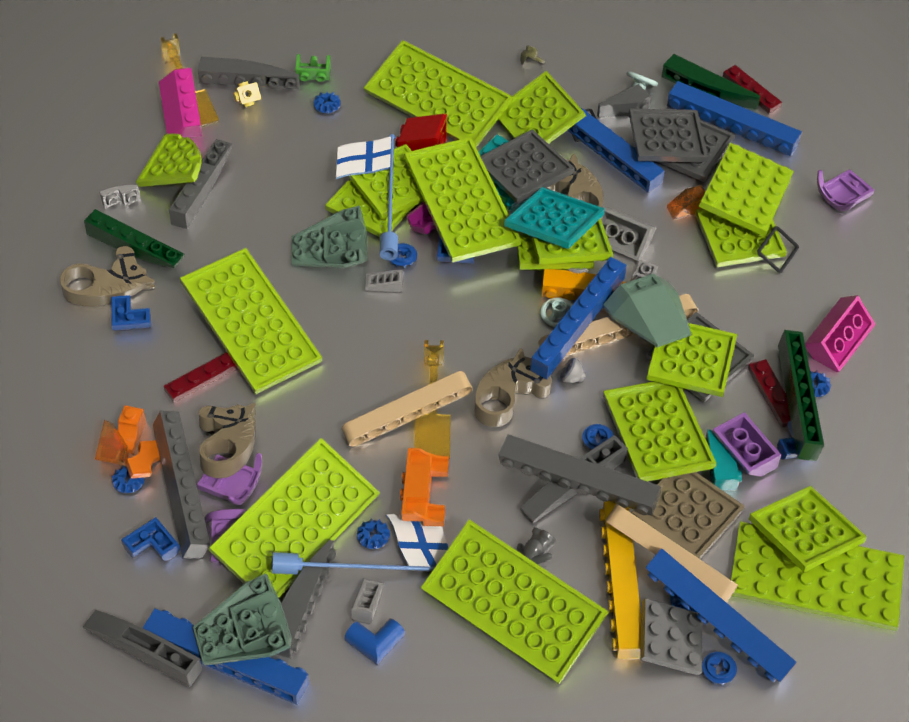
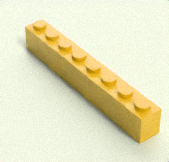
M607 501L603 503V508L599 509V520L603 521L601 539H605V544H603L602 548L603 557H607V563L604 564L605 575L609 576V581H606V592L611 596V600H608L609 613L612 612L613 619H610V631L614 632L615 638H612V651H616L617 659H640L641 609L633 539L605 521L616 503Z

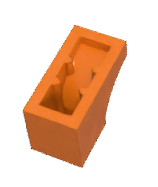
M124 406L118 420V432L114 444L115 451L134 454L147 423L144 409Z

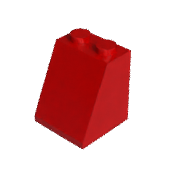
M447 114L407 118L405 125L402 124L400 137L397 136L395 146L398 148L407 144L411 151L444 144L447 140Z

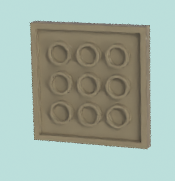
M697 472L663 478L657 484L661 486V496L652 516L648 514L641 515L634 509L631 513L701 559L744 511L745 506Z

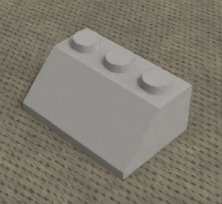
M602 207L605 208V213L601 220L611 249L639 261L650 245L657 227L612 208Z

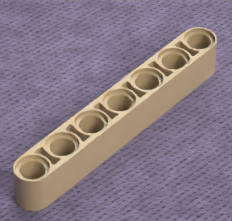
M458 371L345 423L341 429L349 446L355 447L471 393L473 388L465 373Z
M616 504L605 520L655 555L661 548L664 549L726 603L738 587V584L620 505Z

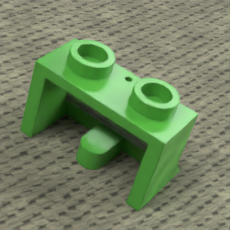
M297 54L295 72L299 74L301 81H308L310 79L324 82L325 80H330V55H327L326 64H318L316 56H311L310 63H301L300 54Z

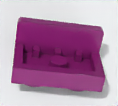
M425 202L407 215L410 228L414 232L426 235L436 227Z

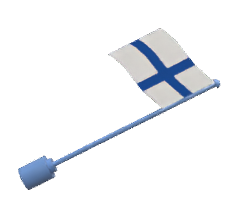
M394 134L375 141L342 145L338 147L336 179L390 169L388 232H384L380 236V257L384 260H394L398 256V235L391 232L394 139L396 138Z
M386 514L394 529L400 552L408 566L303 562V558H299V553L273 552L272 574L297 575L298 570H302V566L433 571L449 547L441 526H423V521H402V515Z

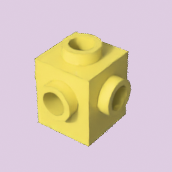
M248 81L239 83V87L235 88V92H233L235 101L239 105L244 104L245 107L254 105V101L261 99L257 82L248 84Z

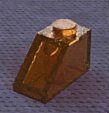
M702 185L685 189L667 205V209L674 220L695 215L696 209H700V202L706 192Z
M104 420L95 460L124 466V462L129 457L128 446L115 425Z

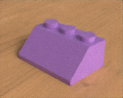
M745 412L712 430L749 475L762 477L778 467L781 454Z

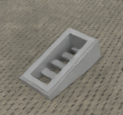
M403 270L366 274L365 291L402 292Z
M363 579L351 609L352 620L368 624L372 623L384 583Z

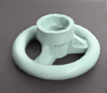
M630 71L626 73L627 76L634 80L632 87L637 84L643 89H646L648 85L658 86V82Z
M551 298L547 300L540 309L542 320L549 326L556 327L559 322H554V320L564 317L568 312L567 306L571 308L573 303L565 298ZM552 304V315L547 317L546 309Z

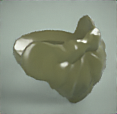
M528 45L526 50L521 53L520 61L522 65L527 57L542 64L545 63V60L537 56V49Z

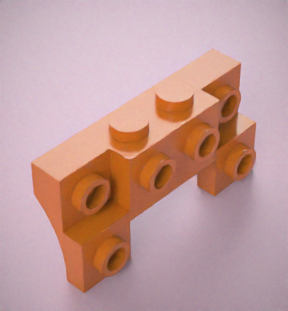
M408 448L406 472H402L404 489H400V501H403L402 521H423V526H444L445 505L431 504L430 493L432 477H448L449 456L434 455L421 448Z

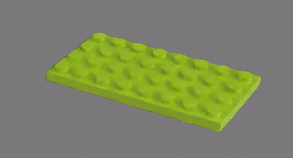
M404 40L399 43L364 87L366 93L411 117L447 114V136L454 140L471 137L476 147L513 101L511 95Z
M471 137L404 153L407 165L452 263L521 245L522 240L518 232L505 227V219L509 217V214Z
M247 248L180 278L181 284L255 395L322 362V356Z
M320 438L209 548V551L244 584L267 574L278 598H280L290 588L302 570H298L297 575L272 574L273 552L299 553V558H303V562H309L329 540L335 541L378 497L380 492Z
M470 519L421 587L426 593L558 684L562 682L608 614L606 609Z
M740 521L731 580L738 584V587L732 594V597L897 632L899 628L905 555L857 546L803 572L754 524Z

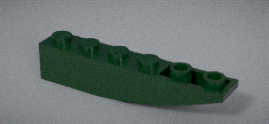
M673 54L663 64L661 77L675 84L679 81L744 108L757 110L759 106L760 95L676 54Z
M96 209L84 220L88 236L115 249L128 246L133 249L135 258L175 268L185 257L184 253Z

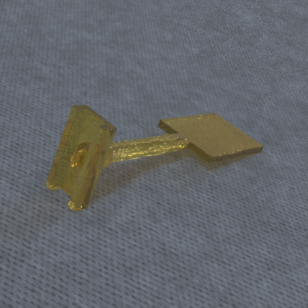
M177 33L173 34V38L169 40L161 37L164 63L173 62L176 70L183 69L180 62V47ZM206 89L196 91L201 127L220 122Z
M428 340L424 342V365L430 366V384L437 381L438 366L443 365L444 340H440V345H428ZM436 409L429 414L415 419L414 448H421L434 455L449 456L450 459L451 415L437 414Z

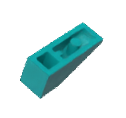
M707 430L705 439L716 461V467L709 469L711 483L723 491L737 490L739 482L742 481V472L738 470L737 462L713 431Z

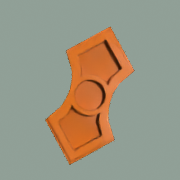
M156 440L140 441L138 445L139 453L132 458H127L125 464L131 479L151 476V466L155 462L160 461Z

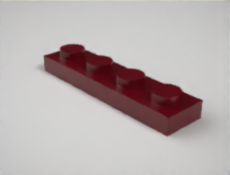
M734 65L723 72L722 77L760 95L759 106L768 114L782 106V101L738 66Z
M226 352L164 385V391L176 403L238 368Z
M765 359L749 364L748 370L781 428L787 427L788 422L791 420L786 393L769 363Z

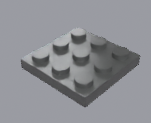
M645 598L641 602L640 660L700 675L702 673V621L696 617L699 613Z

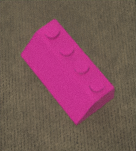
M191 68L173 70L159 81L167 134H180L184 138L202 136Z
M858 295L841 297L805 342V346L814 360L835 372H840L876 324Z

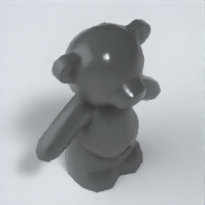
M534 527L532 530L533 535L526 542L525 546L522 543L517 545L518 552L536 564H541L552 559L553 555L547 552L556 543V539L549 532Z

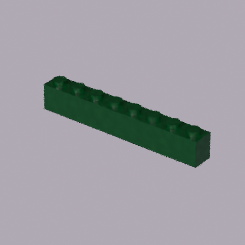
M784 330L778 344V351L797 459L817 461L824 447V441L803 332Z

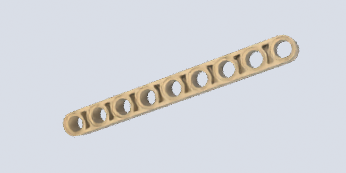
M689 294L679 296L686 319L690 318L694 313H698V308ZM610 316L589 324L566 355L636 334ZM550 334L543 336L538 341L539 346L542 345Z

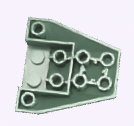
M360 206L341 210L292 236V266L345 268L368 261L367 231Z
M654 273L621 284L603 304V308L612 319L656 347L691 336L678 292L668 281Z
M267 574L246 582L193 627L202 662L205 666L271 657L291 648L292 636L281 602Z

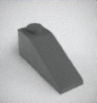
M637 84L599 103L597 116L599 118L629 115L630 108L648 109L650 107L651 95Z

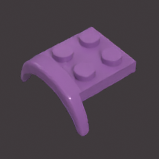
M850 169L824 183L823 171L818 170L817 186L820 195L827 204L838 211H847L853 208L856 204L872 196L875 191Z
M218 454L214 458L215 461H223L228 459ZM256 454L253 468L244 465L241 470L227 478H213L204 473L197 483V488L225 499L232 504L242 505L248 500L258 484L262 470V454Z
M223 509L208 513L204 519L205 523L212 521L211 546L248 509ZM211 553V562H212V563H221V562Z

